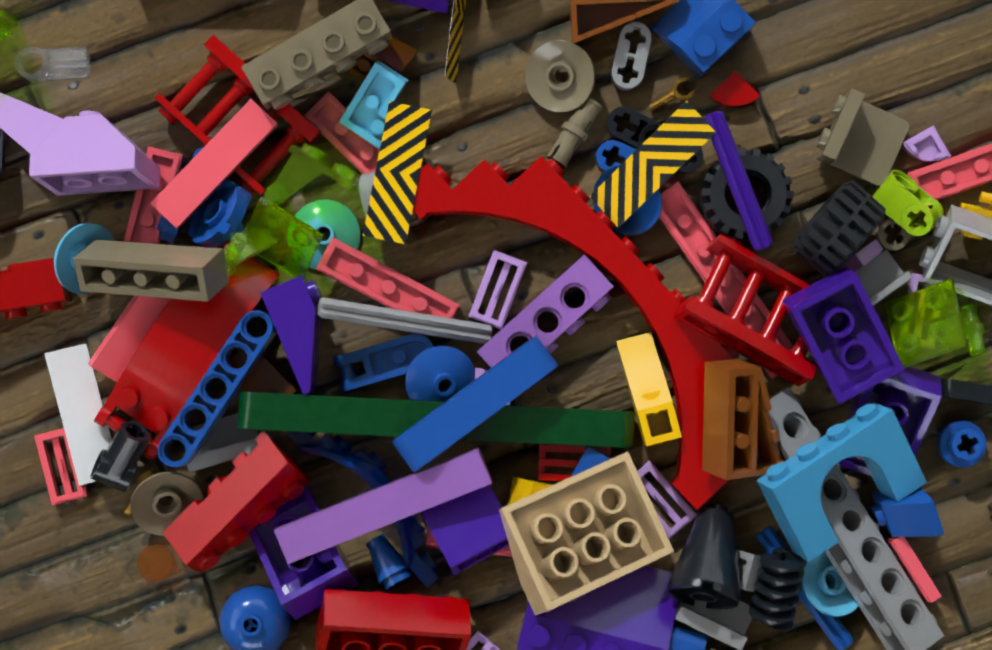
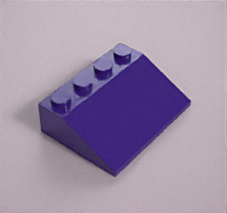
M645 565L536 616L529 601H527L517 641V649L668 650L678 604L677 600L668 595V583L673 572Z

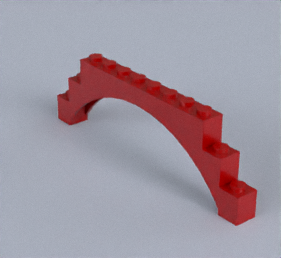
M540 156L511 185L505 182L509 176L496 162L489 165L483 160L453 189L449 186L453 181L439 165L433 169L427 163L420 169L412 213L421 222L431 215H479L513 221L543 231L567 243L583 255L585 254L613 278L636 305L656 338L666 361L674 389L678 424L682 437L678 438L676 474L669 483L693 509L698 510L728 481L702 470L705 362L738 359L739 355L737 352L723 344L720 345L718 341L674 317L679 305L686 300L685 297L676 289L670 292L661 283L665 279L662 273L653 264L649 263L645 266L636 256L640 252L638 248L627 237L621 240L611 230L615 225L601 210L596 214L586 204L590 198L579 186L575 184L571 188L563 180L562 176L565 175V172L553 159L550 158L546 162Z

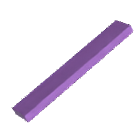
M478 447L277 527L274 532L285 559L290 564L490 485L493 481Z

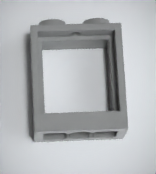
M951 205L946 217L941 215L935 225L933 236H936L932 247L926 245L922 252L919 266L923 267V281L992 305L991 279L940 262L955 228L992 240V219Z

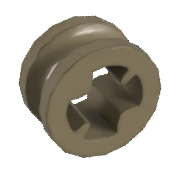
M888 219L877 227L875 239L878 240L883 250L896 251L908 243L910 234L893 219ZM896 226L899 229L897 235L901 240L898 244L896 241L889 244L885 241L888 235L884 232V229L888 227L890 230Z

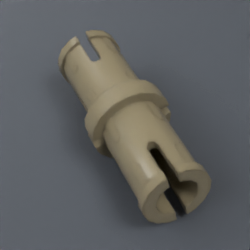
M589 97L581 106L576 108L569 121H564L562 124V132L547 154V159H553L559 166L566 169L580 143H585L588 138L587 132L602 110V105Z

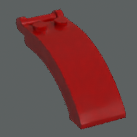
M227 240L216 248H223L229 282L209 301L170 299L134 353L104 406L94 419V422L101 427L108 426L117 432L121 423L126 422L114 414L117 408H119L158 434L155 440L150 438L144 449V452H146L144 456L153 462L159 457L158 446L163 436L242 317L250 311L258 310L264 302L260 292L272 288L280 274Z

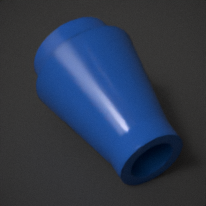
M385 534L379 535L365 544L369 550L379 585L383 584L386 591L403 584L412 577L408 570L410 565L387 540Z

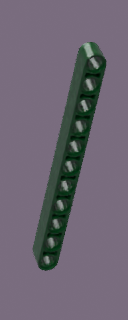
M239 392L237 429L398 437L444 402ZM505 405L459 440L633 448L635 412Z

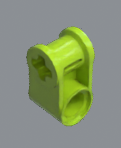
M896 169L890 172L872 196L886 208L885 215L889 216L913 236L927 234L935 228L941 215L944 216L943 207L938 200L919 187L910 176ZM922 212L926 214L923 219L925 222L920 219Z

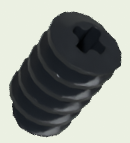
M778 547L773 549L772 553H765L760 556L759 561L763 567H759L757 570L760 580L755 582L754 588L758 592L752 595L751 600L755 605L750 607L749 614L755 620L770 628L788 630L792 629L794 625L795 607L799 602L798 594L802 588L801 581L805 574L803 568L806 566L807 560L793 553L791 548Z

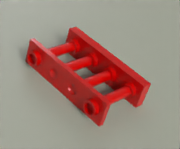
M214 34L204 43V46L210 52L206 57L208 62L172 101L169 102L160 93L155 97L162 105L157 110L173 125L179 120L205 145L211 140L207 137L210 132L245 94L247 96H250L252 92L256 94L241 68L245 63ZM228 68L237 76L233 81L235 85L205 118L195 126L181 111L219 70L223 72ZM262 103L259 105L274 120L279 116L289 124V127L286 129L288 133L250 174L240 166L235 170L241 177L237 184L249 192L251 197H254L258 192L265 199L270 194L260 184L298 142L302 145L307 140L314 146L322 137L320 131L290 104L278 110H275L274 107L267 110Z
M720 234L706 248V251L718 258L699 297L690 296L679 305L674 317L798 387L812 380L818 367L808 361L806 356L808 349L800 335L793 350H787L778 345L775 339L787 313L782 300L810 286V284L744 248L738 239ZM731 264L749 274L731 314L725 315L714 309L712 302ZM761 282L780 293L762 332L757 333L745 326L744 319Z

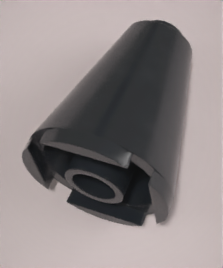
M709 504L706 509L699 510L668 583V595L671 598L694 606L695 600L707 602L706 608L723 610L738 606L741 591L735 519L728 512L727 507Z

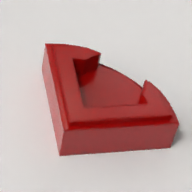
M736 71L709 96L715 103L729 107L749 105L760 97Z

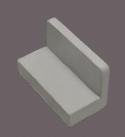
M887 249L865 266L855 271L872 305H875L913 277L909 271L903 272Z
M238 414L221 418L195 458L187 464L188 471L193 472L234 460L241 452H246L249 455L258 446V443L255 441V438L258 436L257 430L237 429ZM205 423L193 426L192 428L200 430L205 426Z
M695 600L694 606L682 602L678 603L675 614L676 620L738 650L743 649L748 639L745 633L753 618L749 614L751 605L739 600L736 608L718 610L706 608L707 602Z

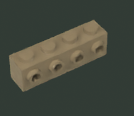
M356 0L244 64L241 68L267 110L271 107L278 110L294 100L292 95L305 88L306 92H309L321 86L325 82L324 77L337 70L338 74L349 70L357 64L355 59L366 52L369 55H374L382 51L389 45L387 40L392 38V34L373 0Z
M94 240L73 258L80 291L209 301L229 282L223 248Z

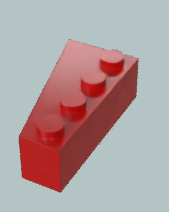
M264 430L255 438L258 446L249 455L246 452H241L232 461L236 468L226 477H217L208 486V496L203 501H193L163 532L184 564L198 573L215 566L224 552L230 547H236L243 543L252 529L258 524H264L271 520L280 506L286 501L294 500L300 496L305 486L311 482L290 452Z

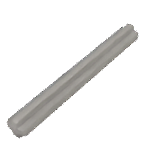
M324 297L320 298L317 308V315L326 319L486 344L491 339L492 327L483 323Z

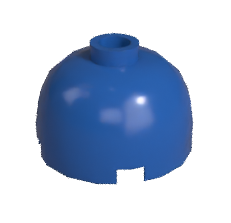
M260 584L245 586L231 594L222 606L219 618L221 635L227 646L232 650H278L288 638L293 623L292 616L282 607L276 592L272 588Z

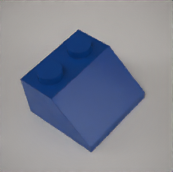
M680 0L651 26V29L700 79L752 30L756 22L735 0Z

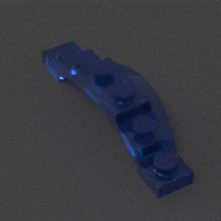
M285 431L304 453L323 456L346 466L365 480L373 489L393 482L383 471L388 467L387 464L374 450L370 454L365 450H361L356 455L350 452L353 450L352 447L340 434L333 437L330 433H326L317 441L314 437L317 434L316 432ZM414 515L395 522L401 540L403 562L428 588L440 576L436 571L439 564L426 550L421 554L417 551V548L426 540L422 535L426 529Z

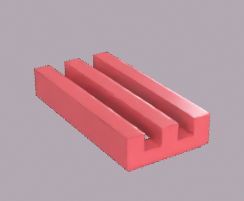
M64 428L35 435L34 438L51 504L56 505L89 496L87 485L79 486ZM60 436H64L77 492H73ZM49 439L52 441L65 495L62 496L59 495L46 440Z
M891 535L885 538L889 548L897 555L899 564L905 574L915 584L920 598L923 601L932 603L942 597L906 538L892 537Z

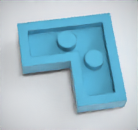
M376 61L339 123L380 149L389 101L396 102L409 80L381 61Z

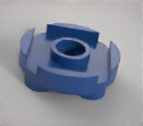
M226 179L188 219L187 232L188 235L194 238L192 241L201 247L216 248L226 240L234 242L242 233L243 225L241 222L251 201V194L230 179Z

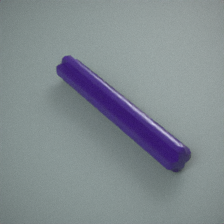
M722 111L710 113L705 116L704 120L716 132L711 137L751 245L755 251L767 248L772 245L773 241L724 113Z

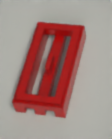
M539 444L538 480L563 481L570 478L572 474L545 473V466L576 467L579 460L546 459V452L584 453L587 446ZM588 446L611 459V447Z

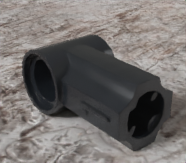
M137 421L122 422L107 450L102 449L98 455L90 478L125 492L133 479L137 462L150 440L151 433L144 428L143 424Z

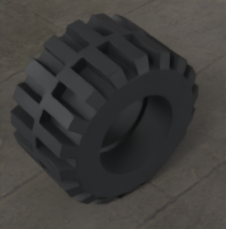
M745 148L738 149L747 175L755 178L764 188L766 202L761 212L769 233H772L784 222V218L791 210L790 201L793 200V191H790L791 178L790 176L786 177L784 173L786 168L782 163L778 165L774 161L775 157L771 154H761V150L754 148L751 151H746ZM717 160L706 172L703 182L700 184V199L698 201L699 208L702 207L704 213L702 216L711 224V229L715 233L719 232L724 236L734 237L740 242L750 241L741 216L733 212L726 202L725 188L728 182L720 161Z
M854 180L848 181L832 194L800 230L793 240L792 249L822 276L826 277L843 266L869 238L883 220L886 208Z

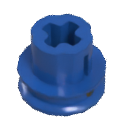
M951 422L942 428L938 435L937 448L939 455L952 466L963 468L973 466L982 459L986 451L985 435L972 422ZM962 435L964 438L970 439L971 445L968 452L958 450L957 445L962 443L960 438Z

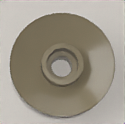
M553 40L542 44L532 53L525 69V82L529 94L538 105L553 112H567L581 106L591 95L595 83V69L591 58L582 47L567 40ZM562 68L569 73V78L566 82L561 81L558 76Z
M177 472L157 473L146 478L134 490L130 502L132 517L135 523L144 531L153 535L165 536L163 532L193 501H203L202 491L198 484L187 475ZM164 496H171V497H170L169 499H167V500H161V499H160V498H162V497H164Z

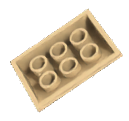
M628 451L499 509L520 584L535 616L550 611L674 552Z

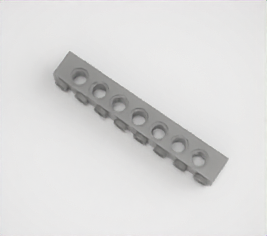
M789 387L769 397L772 410L769 411L773 429L778 430L780 441L777 442L781 460L786 461L794 456L801 446L814 443L821 438V435L817 428L812 425L802 409L800 400L793 395ZM839 463L835 464L823 481L821 505L839 542L826 550L825 553L835 566L886 650H927L941 639L944 634L940 630L935 616L927 609L920 598L915 584L909 580L900 566L897 555L889 548L880 534L878 525L870 518L860 502L858 493L845 478Z

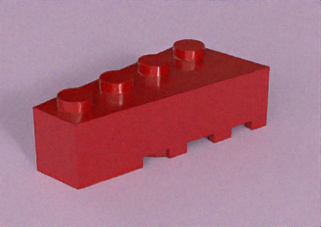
M54 258L7 265L8 269L1 270L0 268V315L5 314L6 319L28 316L27 310L41 308V313L63 310L62 303L72 302L71 291L65 289L56 277Z
M324 589L315 629V650H467L471 637L469 599L452 596L434 597L420 596L418 594H390L380 591L361 592L348 591L346 589Z

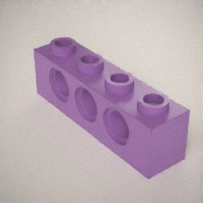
M584 254L481 347L477 353L490 367H493L512 353L510 343L514 338L522 336L530 340L537 335L551 354L559 347L555 340L564 331L571 336L585 323L581 317L591 307L597 312L612 298L608 292L614 286ZM575 288L583 293L584 303L581 307L570 308L565 304L564 293L567 290ZM545 312L555 315L558 321L557 328L550 333L542 332L537 326V318Z

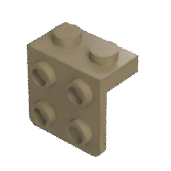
M852 88L844 96L839 94L830 113L835 116L830 129L826 127L823 129L817 141L816 147L820 151L816 160L874 186H881L891 171L909 130V123L896 115L862 101L865 94Z

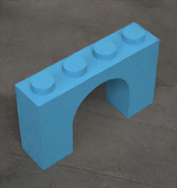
M875 402L860 407L856 411V415L844 423L833 425L826 431V435L814 443L801 446L794 456L785 462L771 466L764 476L756 480L793 553L810 562L839 542L823 511L821 488L828 472L841 460L852 456H861L879 492L897 502L927 483L892 409Z

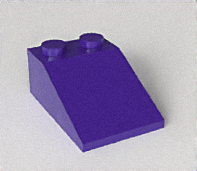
M848 266L782 300L801 339L839 404L905 370L857 273Z
M300 275L260 293L303 395H311L317 392L322 318L317 315V308L320 298L323 297L316 282L314 283L313 280L308 281V279Z
M902 364L905 370L855 396L847 420L856 415V411L860 407L874 402L892 409L914 456H916L942 398L941 377ZM861 456L848 457L838 462L842 467L871 476Z
M307 485L300 496L294 500L286 501L280 506L271 520L264 524H258L249 532L282 607L295 620L321 606L324 589H346L350 591L359 586L339 544L290 564L287 563L274 530L277 527L320 511Z

